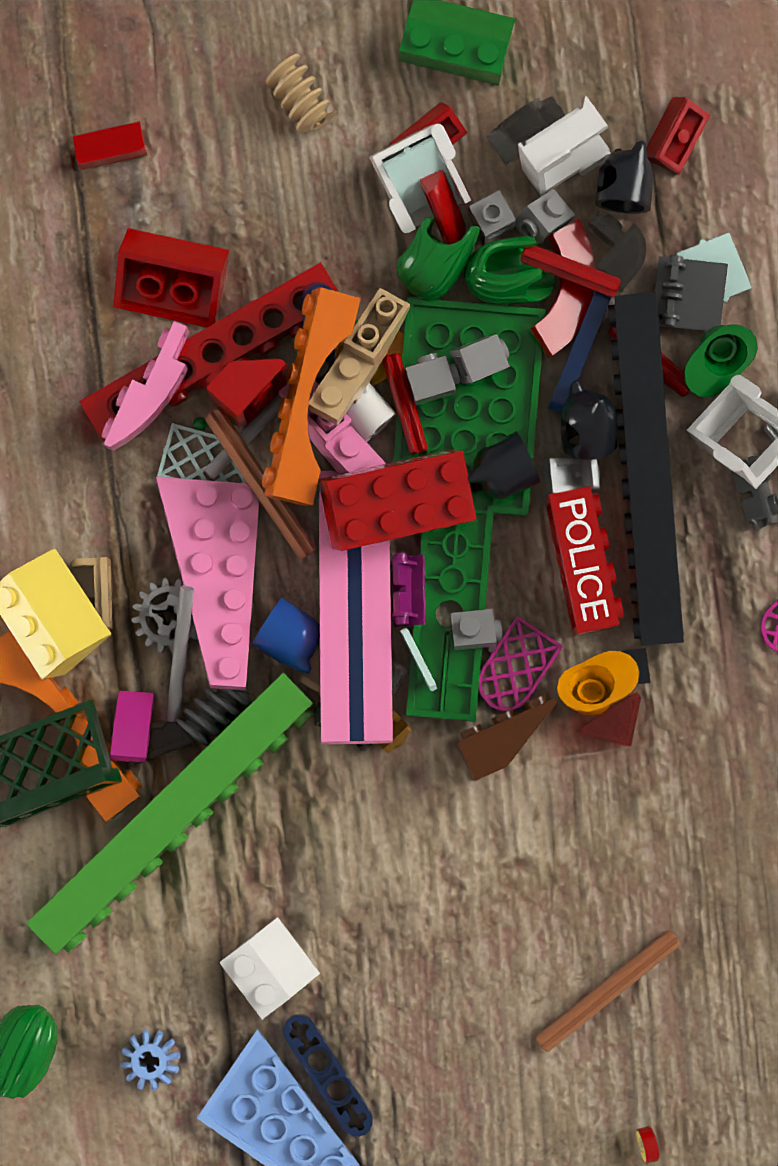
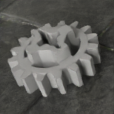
M163 578L162 587L160 588L153 582L149 584L152 591L149 595L140 591L139 596L144 601L142 605L133 604L132 608L139 611L140 616L132 618V623L141 624L142 628L136 632V635L138 637L148 636L145 642L147 647L152 646L156 642L158 643L157 652L163 653L166 646H170L173 654L174 639L171 638L176 629V621H171L170 625L167 626L166 620L159 614H155V612H169L170 608L174 607V613L177 614L179 592L183 582L177 579L175 585L170 586L169 580ZM169 593L167 600L157 606L151 604L160 595ZM191 616L189 639L198 640ZM147 617L155 619L158 624L157 636L151 631ZM189 641L187 650L191 649Z

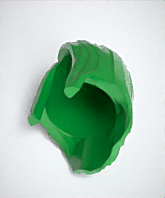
M426 217L422 221L412 243L396 263L397 274L409 292L428 300H435L445 295L458 281L468 264L479 236V226H471L460 241L454 244H445L432 235V226L435 219Z
M520 236L489 242L474 251L465 268L464 280L473 296L487 303L504 305L530 303L545 299L551 295V291L554 288V275L520 261L523 248L537 246L535 238Z
M40 1005L16 1006L0 1020V1096L12 1099L26 1097L42 1081L49 1069L58 1040L57 1025L47 1009Z

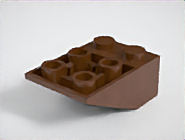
M545 695L539 696L523 704L526 711L515 715L511 709L491 718L494 723L491 727L482 730L481 725L478 724L461 732L462 740L456 742L473 781L507 767L557 703L556 699L547 700Z

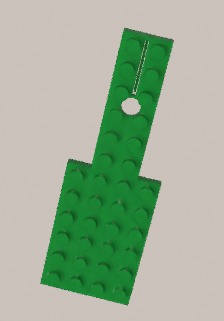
M407 297V303L410 304V308L405 319L402 353L404 369L418 364V358L437 353L438 358L446 356L448 364H452L454 362L450 354L451 350L497 334L498 338L502 339L508 348L509 358L507 361L510 367L473 383L462 384L460 380V383L455 384V394L416 405L428 446L427 450L423 453L410 454L397 412L393 462L450 449L463 450L469 478V474L473 472V460L477 452L483 447H489L501 442L506 436L516 431L533 461L542 348L530 328L545 316L546 309ZM531 487L503 499L490 497L484 491L473 492L471 490L477 520L422 532L420 555L423 554L425 559L426 625H414L413 640L436 683L437 689L432 692L428 689L411 655L406 716L476 722L482 648L454 651L452 628H446L439 624L436 619V610L445 601L458 603L463 612L485 610L493 514L528 517ZM445 632H451L450 635H447V634H446V642H445Z

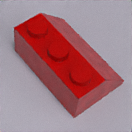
M128 228L118 251L113 307L207 328L216 323L226 279L229 250Z
M282 359L230 361L225 367L219 365L207 378L210 384L206 389L213 404L217 408L223 409L227 417L243 430L273 400L279 391L287 385V365Z

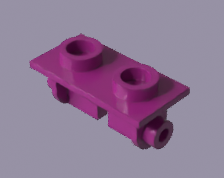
M404 553L393 554V561H390V565L393 566V613H391V618H394V627L426 625L424 555L407 556Z

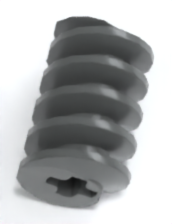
M206 688L203 692L208 701L204 702L196 698L194 704L197 711L194 712L185 708L183 711L187 721L184 722L177 718L175 720L195 741L208 746L211 743L209 733L217 737L221 734L218 726L219 723L227 727L231 724L228 716L229 713L237 717L241 714L238 706L239 703L247 707L251 704L247 691L217 689V692H213Z

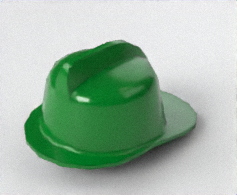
M736 324L714 326L707 330L701 337L698 348L686 362L684 377L690 391L701 397H712L720 394L730 384L731 379L735 375H740L755 359L758 345L753 332L743 325Z

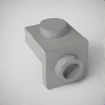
M553 188L529 204L516 218L515 227L521 236L535 238L537 246H539L547 236L568 223L575 214Z
M549 458L543 460L546 495L591 486V491L599 489L600 468L597 464V459Z
M493 609L451 613L454 651L488 647L489 652H496V641L502 640L501 620H494Z

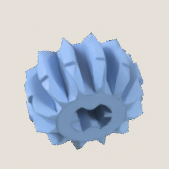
M148 1029L142 1032L143 1043L137 1036L133 1035L129 1040L135 1049L123 1047L121 1051L123 1055L131 1059L122 1061L120 1067L123 1069L132 1067L133 1071L126 1076V1080L130 1082L136 1075L140 1077L137 1084L138 1089L142 1090L146 1085V1081L150 1080V1087L155 1091L159 1088L158 1077L164 1084L168 1085L172 1080L166 1071L171 1073H178L179 1066L169 1061L179 1059L181 1054L179 1051L168 1052V1049L175 1044V1041L171 1038L163 1045L161 1043L164 1035L163 1031L159 1030L154 1040H151L150 1031ZM147 1051H151L152 1057L159 1058V1061L154 1065L155 1068H150L149 1063L142 1062V1059L147 1055Z

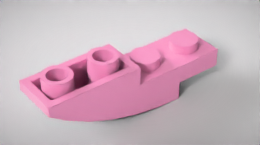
M174 321L170 329L165 327L157 345L162 348L156 361L151 359L144 372L143 379L147 380L146 385L132 380L129 387L123 386L116 401V405L120 406L115 419H108L102 432V437L106 439L104 445L108 449L115 451L144 431L158 417L176 393L188 371L186 364L177 361L189 334L187 326Z
M314 381L310 398L319 386L316 381ZM287 384L279 391L281 398H287L290 384ZM308 410L309 439L339 474L386 464L351 426L352 419L347 414L344 415L337 426Z

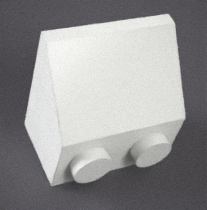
M278 917L219 962L262 1020L320 974Z

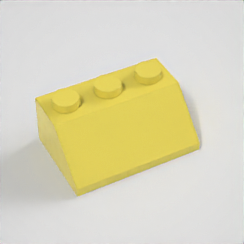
M52 549L15 569L0 581V615L41 679L66 675L112 635L56 549Z

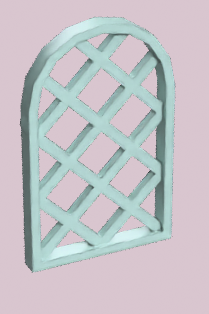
M172 423L166 446L163 449L157 477L175 478L165 474L176 469L181 479H193L199 475L202 480H206L203 470L207 466L200 469L194 458L206 452L212 462L214 457L210 449L219 445L220 441L214 434ZM178 429L194 434L183 439ZM175 432L180 442L170 447L172 436ZM202 436L217 439V441L207 446ZM197 437L203 448L192 454L186 443ZM183 446L188 457L177 463L171 452ZM168 454L173 465L163 470ZM191 460L197 471L185 478L180 466ZM233 461L231 463L235 470L226 475L220 472V478L215 480L227 482L226 479L238 473L242 483L247 484V481Z

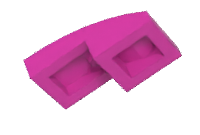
M119 691L112 735L111 760L146 763L154 693Z

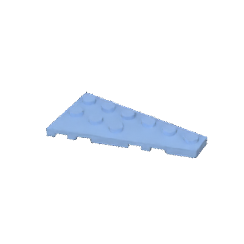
M257 1029L197 1119L265 1166H360Z

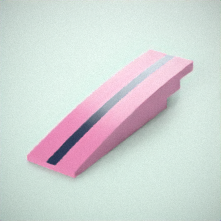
M321 471L319 479L339 475L337 471ZM319 488L321 744L393 743L390 540L345 551L333 549Z

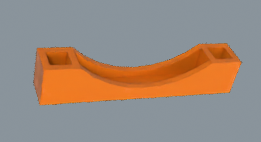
M319 287L312 290L311 294H307L304 299L302 314L306 315L303 329L299 328L294 341V349L298 350L295 363L290 364L286 375V383L290 384L287 398H282L278 410V418H282L279 432L273 434L270 444V452L274 453L271 467H266L262 478V487L266 488L264 493L266 497L302 506L313 505L321 470L313 455L308 435L307 413L310 393L316 375L325 359L341 341L353 333L361 298Z
M10 630L0 637V683L15 686L35 695L48 704L56 713L79 703L66 686L62 690L54 681V677L41 679ZM78 714L71 729L83 735L88 725L86 715L82 717ZM75 738V741H76L77 746H78L79 743H80V740L77 739V738ZM107 742L106 747L110 757L111 743ZM87 746L82 757L83 764L88 767L99 764L95 748ZM111 758L112 768H119L122 782L86 796L105 822L111 821L143 796L138 790L142 787V784L130 769L125 773L117 763V760H111Z

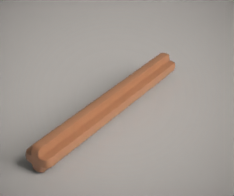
M217 408L205 417V421L297 557L303 559L315 551L314 544L285 501L264 496L266 489L262 487L264 470L223 409Z
M670 930L664 932L536 1036L538 1044L546 1052L552 1050L680 946L679 939Z

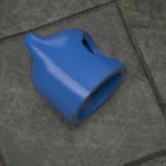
M281 598L252 642V646L280 664L308 674L312 670L309 659L320 644V624L312 616L286 599Z

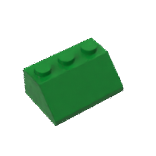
M413 0L399 50V62L499 86L515 18L442 0Z

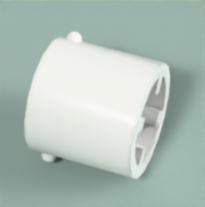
M370 383L357 403H352L346 412L352 419L351 426L366 442L382 431L397 415Z

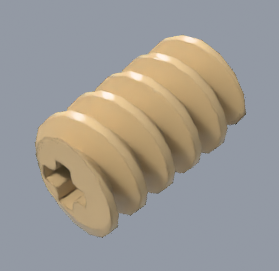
M294 54L283 60L272 70L266 79V84L269 88H275L273 94L276 99H283L281 103L282 109L286 111L291 110L288 117L290 121L298 122L296 126L298 133H307L328 123L337 114V111L328 113L324 111L330 104V100H317L323 90L322 88L314 90L309 88L315 81V78L311 76L303 79L302 75L308 67L306 65L295 67L294 64L299 60L300 55Z

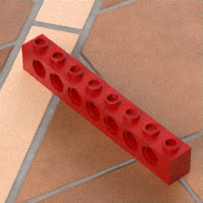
M322 263L316 264L186 339L177 361L190 365L193 368V373L189 379L181 382L168 404L171 407H175L189 398L188 392L199 386L201 390L206 389L210 384L207 378L219 365L225 367L230 361L248 360L249 357L258 352L261 355H265L280 345L278 343L280 339L289 334L292 338L296 337L299 328L302 329V311L294 307V302L299 296H302L306 286L312 282L319 281L324 282L333 291L338 292ZM275 312L282 315V324L277 328L267 327L264 324V319L268 314ZM240 330H248L253 334L252 341L246 346H240L234 342V337ZM211 347H218L223 351V356L217 363H209L204 360L205 352ZM150 361L79 401L103 441L106 439L102 437V432L108 419H115L117 415L115 414L114 407L123 386L129 387L132 380L146 385L147 380L143 379V376Z

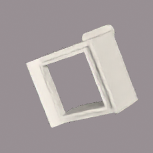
M585 96L582 109L576 108L525 141V146L521 143L518 144L522 171L540 196L546 194L576 173H579L581 176L585 175L599 166L602 160L611 154L610 149L599 135L608 128V125L587 96Z
M441 124L429 125L369 156L390 198L389 207L401 231L404 233H410L415 230V227L420 225L426 217L434 218L429 205L409 215L391 178L389 179L382 165L384 162L404 152L405 147L412 148L424 140L433 137L456 189L452 192L457 205L471 201L452 162L456 154L455 149Z
M735 375L731 379L730 384L687 429V432L700 449L705 450L717 461L743 477L757 489L778 466V437L750 467L729 450L717 444V442L747 410L778 430V409L760 398L761 390L758 386L741 375Z

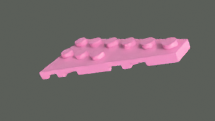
M156 477L183 586L194 588L191 616L210 688L246 691L259 499L249 484Z

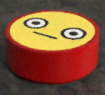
M649 1126L636 1129L637 1143L644 1163L648 1164L658 1161L660 1154L653 1129Z

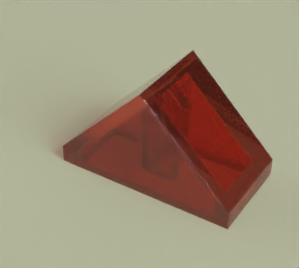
M634 692L577 729V733L581 737L628 747L631 746L641 696L638 692Z

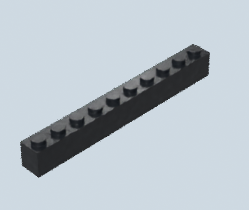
M656 292L615 295V305H608L610 326H616L617 339L611 340L612 361L619 360L620 374L614 375L615 395H622L623 409H616L618 430H625L626 444H619L620 464H627L628 478L622 479L623 500L630 499L631 513H626L624 516L626 534H633L634 548H627L629 569L636 570V583H630L631 604H638L639 618H633L634 639H641V646L684 643Z

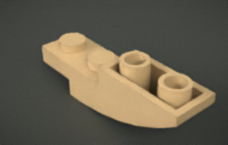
M379 288L354 326L353 333L344 341V349L310 398L308 410L337 426L339 425L352 403H357L378 369L409 311V303Z

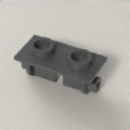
M760 456L747 457L750 464L748 465V467H750ZM731 471L738 493L743 494L751 491L753 495L752 498L741 501L748 524H752L755 530L767 526L765 519H768L769 524L778 523V497L776 494L771 493L768 483L771 480V474L755 489L743 477Z

